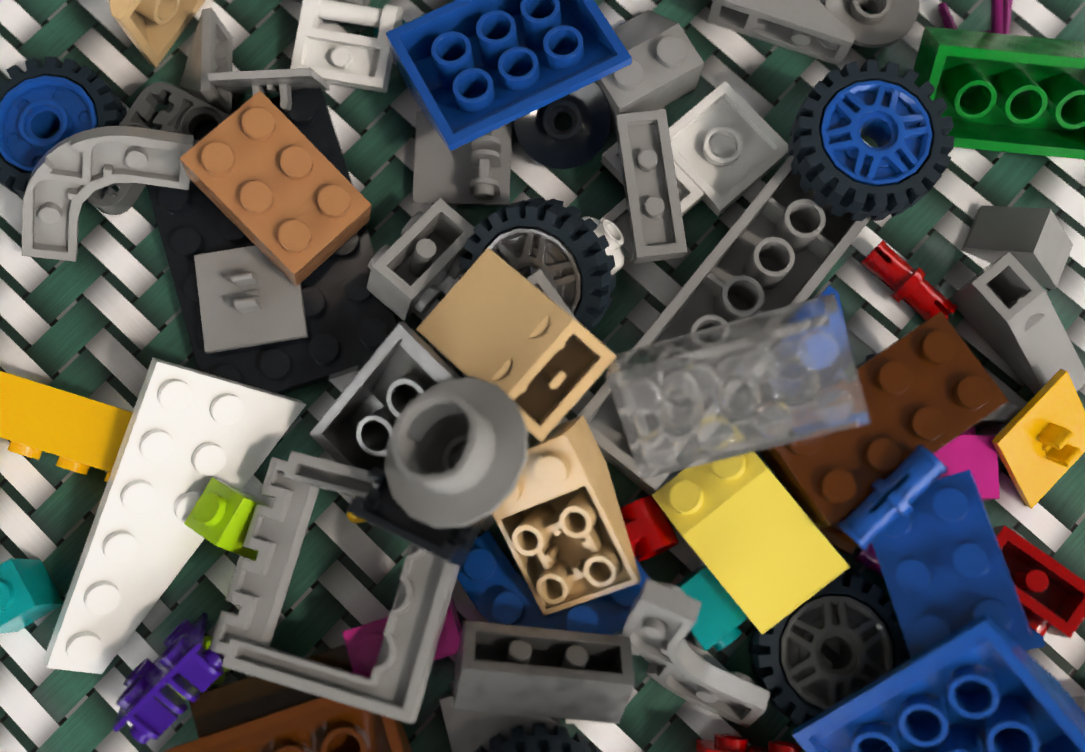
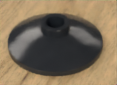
M593 82L514 120V128L521 147L534 161L553 169H572L589 162L603 148L610 132L611 112L604 92ZM562 113L572 117V125L566 131H560L554 125L555 118Z

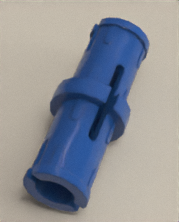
M917 445L915 447L916 450L885 480L878 478L871 485L874 491L844 521H840L837 524L864 551L899 515L906 518L914 510L911 504L941 474L947 471V467L924 446Z

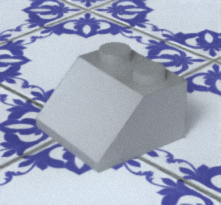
M650 10L613 28L632 57V64L595 81L604 92L609 103L611 128L615 133L616 114L659 110L694 91L704 65V61L680 24Z

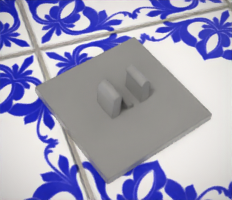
M311 68L207 73L209 82L235 95L253 94L254 96L258 91H261L264 95L266 93H280V107L285 111H290L292 108L291 92L307 88H321L322 91H329V83Z
M255 245L194 255L205 353H215L308 337L301 283L296 287Z

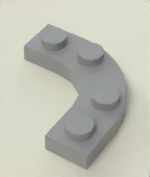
M106 126L79 132L57 143L39 160L27 183L22 203V256L76 262L79 243V216L82 203L94 191L113 183H140L189 190L190 179L185 172L180 157L193 147L194 136L142 127Z
M647 579L632 604L623 629V636L630 637L632 655H641L649 663L646 673L672 693L703 709L748 728L766 711L771 692L755 685V682L747 675L721 670L694 652L688 646L684 637L695 624L702 603L686 596L684 591L677 586L668 583H657Z

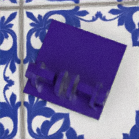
M203 612L193 623L187 619L182 621L164 641L163 644L167 649L153 663L148 658L144 659L129 674L123 683L127 688L116 701L120 709L112 728L115 732H118L129 721L133 724L129 728V732L139 743L146 744L150 739L157 740L178 718V715L183 714L187 710V705L179 694L187 700L195 702L200 697L198 690L203 693L224 673L222 663L225 655L209 649L206 650L202 647L208 614Z

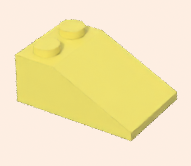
M733 429L652 494V497L682 537L762 634L766 633L850 568L736 429Z

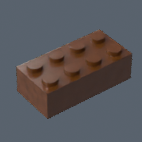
M939 312L752 439V441L790 495L817 527L831 526L857 508L874 491L871 485L878 478L885 480L916 450L915 447L917 445L924 446L934 454L1009 400L944 314Z

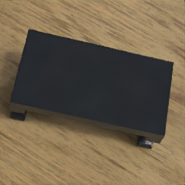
M377 467L372 468L367 474L368 478L373 481L369 493L365 498L354 496L346 511L429 553L462 567L486 517L466 527L435 528L409 517L393 499L386 478V472Z

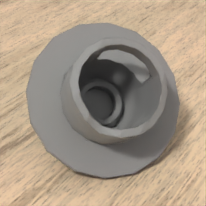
M474 377L444 380L421 392L399 414L387 441L385 474L393 499L409 517L435 528L466 527L492 514L515 490L527 461L528 430L518 404L498 385Z

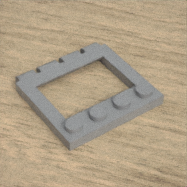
M291 451L288 461L272 457L260 494L276 498L274 506L270 508L256 504L243 543L244 547L258 550L259 552L256 561L239 557L225 600L239 604L241 607L238 614L221 611L209 650L225 655L222 667L409 724L416 723L460 566L450 563L413 544L410 545L371 678L270 648L319 489L365 498L373 484V481L367 476L369 470Z

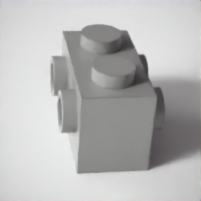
M439 198L424 214L419 211L407 222L401 232L402 236L392 246L386 244L376 252L367 266L370 269V275L366 289L403 321L416 309L423 314L441 294L442 291L438 286L448 275L456 280L465 271V269L459 268L460 257L468 252L463 247L467 239L475 234L473 231L475 228Z

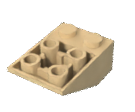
M487 248L416 329L467 377H474L498 385L518 404L527 430L540 442L547 437L617 357L578 321L490 248Z
M581 415L555 426L542 442L535 436L529 437L527 442V461L515 490L492 514L543 616L638 584L641 578L608 466L584 416Z

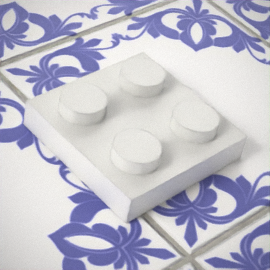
M726 81L720 84L669 128L674 162L705 193L702 201L717 216L723 213L789 155L788 144Z

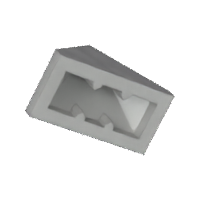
M212 8L202 9L179 87L198 99L231 115L232 93L209 82L207 73L232 72L233 37Z

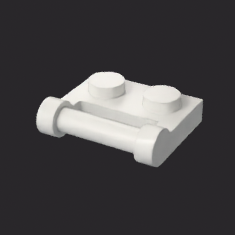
M303 0L290 69L311 68L329 84L387 93L393 54L386 33L402 25V7L386 4L382 9L333 0ZM323 19L375 27L379 28L378 37L374 38L319 29V24Z

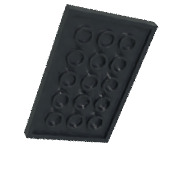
M307 88L291 92L292 108L290 111H285L280 107V96L269 99L353 185L322 89ZM214 120L199 122L193 132L194 139L200 141L216 128L218 123ZM191 180L189 182V190L146 185L199 371L283 395L362 369L398 325L395 313L366 289L370 275V269L367 266L375 255V251L365 224L301 282L308 337L215 353H205L194 255L254 246V244Z

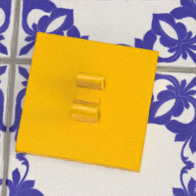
M1060 369L992 440L1025 506L1031 509L1085 452V409L1068 372Z

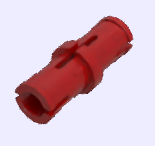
M884 240L860 263L893 291L891 297L897 302L903 300L926 321L939 312H942L948 319V315L953 314L958 308L955 303L948 300L924 278L927 274L920 267L916 270L913 269L886 245Z

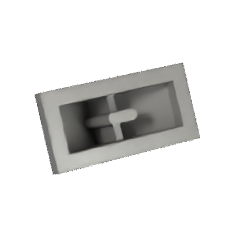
M982 205L976 213L962 251L991 264L1010 252L1040 285L1053 290L1057 288L1073 244L1051 209Z

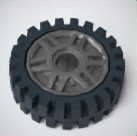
M531 198L499 209L475 227L473 230L475 234L467 239L463 247L468 252L460 257L459 268L465 269L467 272L487 248H490L525 278L531 275V267L537 270L541 269L577 321L589 332L604 317V312L610 307L614 297L610 293L616 287V276L611 275V270L616 265L614 256L606 255L605 249L609 246L605 235L598 238L594 232L598 225L591 218L587 220L580 218L582 213L580 209L575 206L565 208L563 207L564 201L556 199L544 201V198Z

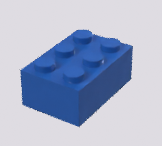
M970 469L936 479L911 504L914 510L906 518L899 515L872 542L911 659L983 615L992 620L1016 643L1033 640V633Z

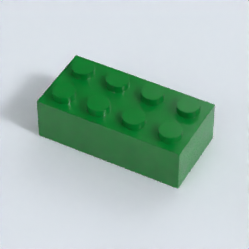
M925 26L913 71L919 74L914 84L921 87L926 81H929L936 88L930 99L932 101L940 97L944 99L948 107L941 116L952 117L954 127L947 136L954 137V147L1085 160L1084 41Z

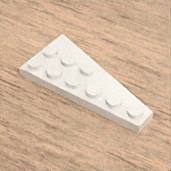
M152 358L44 657L46 668L102 674L205 539L184 523L211 478H216L242 490L304 409L305 403L295 398Z

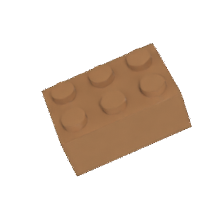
M258 91L180 157L188 178L296 287L370 221L372 204L261 91Z

